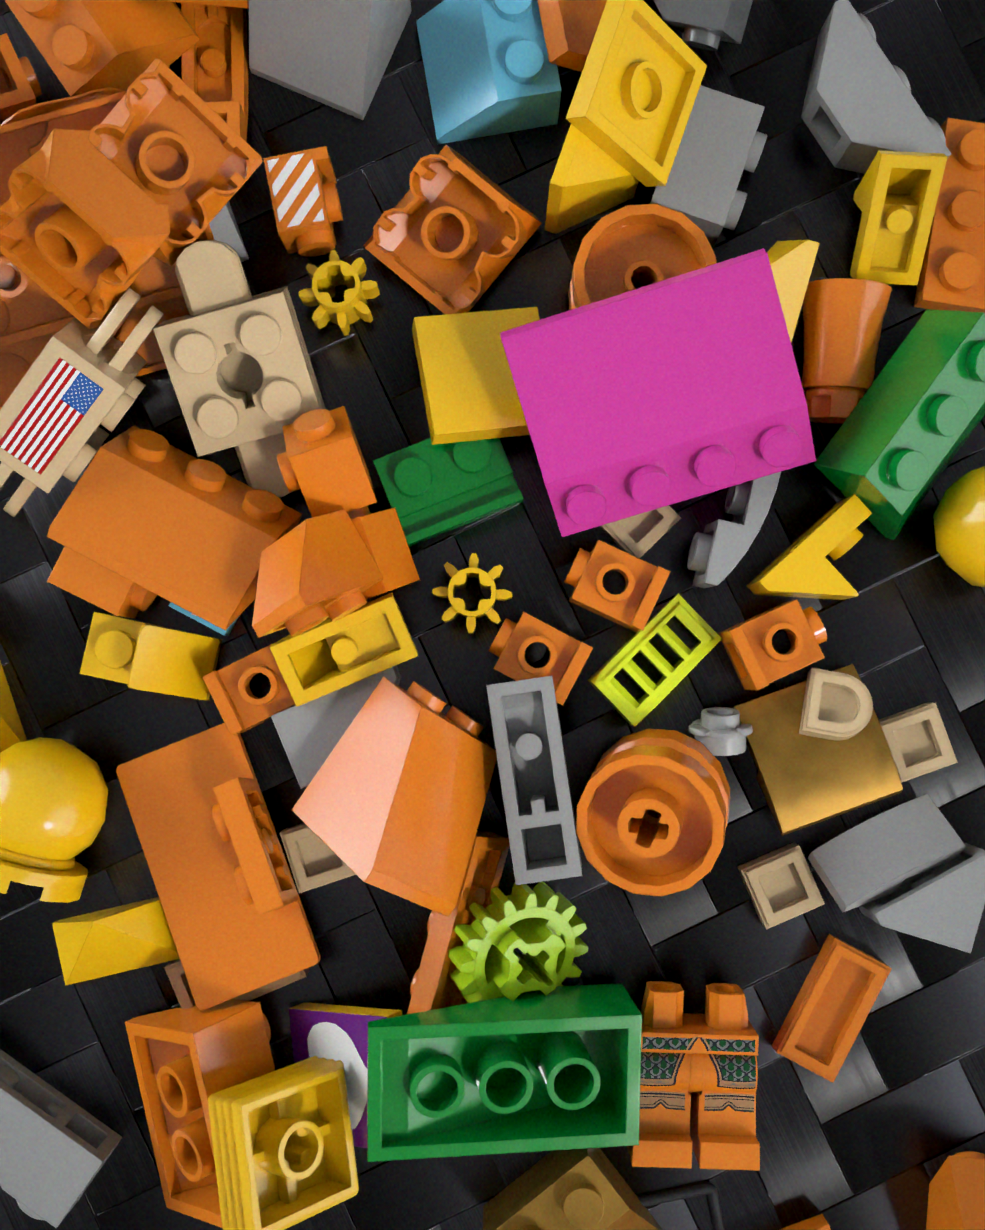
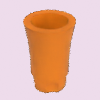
M851 278L822 279L808 282L802 304L804 321L803 391L806 392L805 399L810 421L822 424H843L874 382L881 329L892 292L891 286L878 281Z

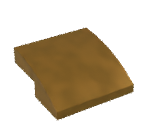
M853 664L834 670V672L854 676L861 681ZM807 681L734 706V709L740 711V724L752 725L753 732L750 735H746V745L758 770L756 779L781 836L894 796L903 791L895 762L874 708L871 719L864 729L849 739L835 741L799 734Z

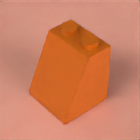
M383 676L296 802L292 811L363 882L449 917L458 901L497 760L496 750L478 737L484 726L457 707L452 705L445 715L441 711L447 703L422 685L413 681L406 691Z

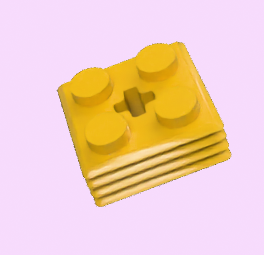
M313 1056L215 1092L209 1096L208 1109L223 1230H285L357 1195L359 1191L344 1064L341 1060L334 1061L333 1059L327 1060L324 1057L318 1058Z

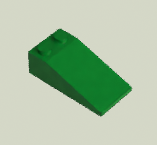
M623 984L558 986L547 996L541 990L521 993L514 1001L504 996L369 1021L367 1065L368 1162L639 1145L641 1012Z

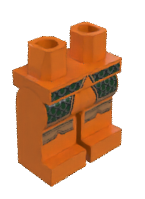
M663 981L646 982L641 1005L639 1145L627 1146L632 1167L692 1169L693 1149L700 1169L760 1171V1143L756 1137L759 1035L748 1020L745 993L737 984L712 983L706 985L705 1014L683 1013L684 990L681 984Z

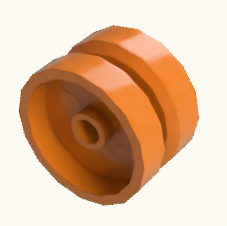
M658 204L627 205L602 217L582 239L573 265L572 279L568 291L569 310L635 290L638 286L644 287L716 264L715 253L704 231L683 213Z
M648 728L623 736L602 755L577 804L576 834L586 859L606 881L632 894L662 897L691 888L711 872L723 848L729 818L730 786L722 765L700 741L676 730Z

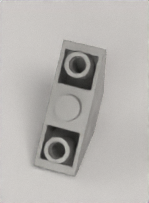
M849 0L836 1L818 34L801 118L833 166L865 174L878 150L944 153L948 159L951 152L946 146L945 136L940 125L934 119L924 114L911 94L910 84L905 73L898 66L890 63L876 42L875 31L870 21L863 14L857 13Z

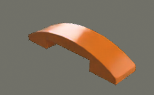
M181 3V12L200 38L199 41L182 54V81L246 141L249 94L246 8Z

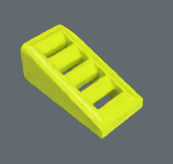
M678 593L646 623L643 631L637 632L587 681L631 726L636 727L722 638ZM673 616L698 639L699 642L691 650L666 625ZM656 633L681 658L674 666L649 642ZM638 651L663 675L657 683H654L632 660ZM621 669L645 692L638 701L614 678Z

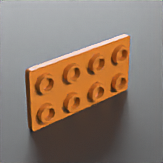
M222 723L120 764L116 768V773L191 993L199 1010L208 1009L312 967L320 962L321 956L240 733L230 735L225 723Z

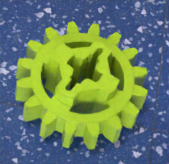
M538 882L533 890L527 884L516 885L514 883L512 894L509 896H505L497 886L492 888V904L484 908L482 905L473 902L469 908L476 919L471 925L459 924L454 929L455 933L464 943L449 950L448 957L457 967L450 976L468 1003L504 996L514 1001L521 993L541 990L547 996L556 987L563 986L561 983L566 977H580L582 971L576 966L573 959L588 952V946L578 937L587 927L585 922L575 914L577 908L560 892L555 893L545 882ZM515 948H519L523 954H519Z

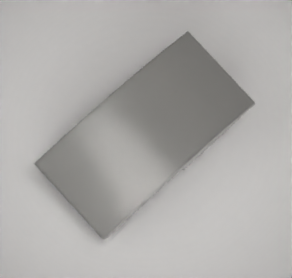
M781 472L728 488L725 513L733 514L731 522L718 519L705 525L704 533L696 532L693 537L687 562L688 569L695 571L692 586L700 588L718 586L736 567L756 538L769 512Z
M925 794L847 830L812 851L808 860L841 911L846 912L896 892L902 882L909 877L957 859L966 845L930 796Z

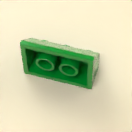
M927 309L814 463L846 498L855 494L872 512L867 519L885 538L892 540L896 538L985 415V313Z

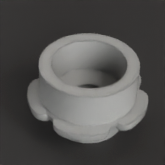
M726 707L701 710V719L694 720L689 725V733L693 734L694 739L700 741L713 756H732L744 753L746 751V735H750L753 732L751 724H740V711Z

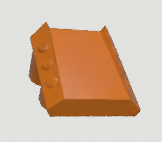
M157 58L154 59L143 74H140L128 87L123 98L100 125H95L90 130L89 141L157 204L169 203L170 234L153 256L171 267L183 250L200 236L207 225L263 162L261 156L162 60Z
M54 128L42 148L11 173L8 180L11 197L0 207V252L88 329H96L100 327L119 299L170 234L169 203L157 204L89 141L90 130Z
M445 145L438 155L429 154L420 158L410 173V189L394 208L383 212L373 227L372 236L363 246L442 313H468L542 223L533 213L518 203L465 157L448 145Z

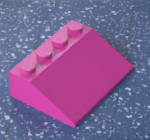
M764 248L500 332L537 460L562 537L816 461L807 402L768 253Z

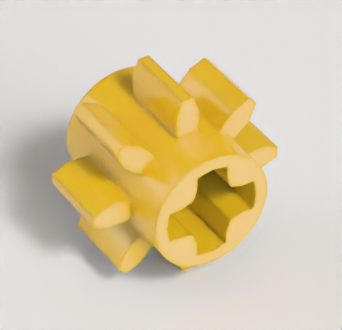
M332 250L329 256L330 261L323 263L319 267L307 264L306 269L312 279V288H305L299 291V297L303 305L310 307L319 305L312 317L318 329L325 327L331 321L339 325L344 336H349L350 324L355 323L360 318L369 323L373 321L371 311L366 305V299L378 297L380 290L376 281L367 280L361 282L367 271L363 258H357L350 265L347 262L341 261L336 250ZM346 285L348 289L344 292V301L334 303L332 297L336 294L335 287Z
M472 553L469 558V568L460 571L454 565L446 562L444 564L445 570L452 578L448 587L432 589L434 596L449 598L452 605L444 612L442 620L446 623L460 614L467 618L466 627L469 634H473L476 629V619L485 615L491 622L498 625L501 620L499 614L493 609L496 600L506 601L512 599V592L506 589L496 590L494 581L500 577L503 567L501 565L494 566L488 573L479 569V559L476 553ZM472 577L479 578L482 589L491 590L490 599L480 600L478 610L476 611L466 610L464 600L455 598L456 589L466 588L468 578Z

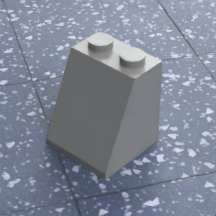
M248 0L249 68L251 73L364 120L412 12L411 1Z

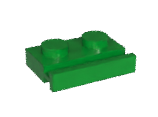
M431 438L373 460L391 508L395 507L409 547L519 504L524 499L499 438L432 445Z

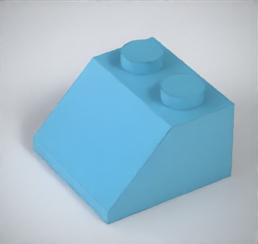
M444 0L416 21L437 145L558 124L561 99L560 79L557 65L549 63L537 0Z

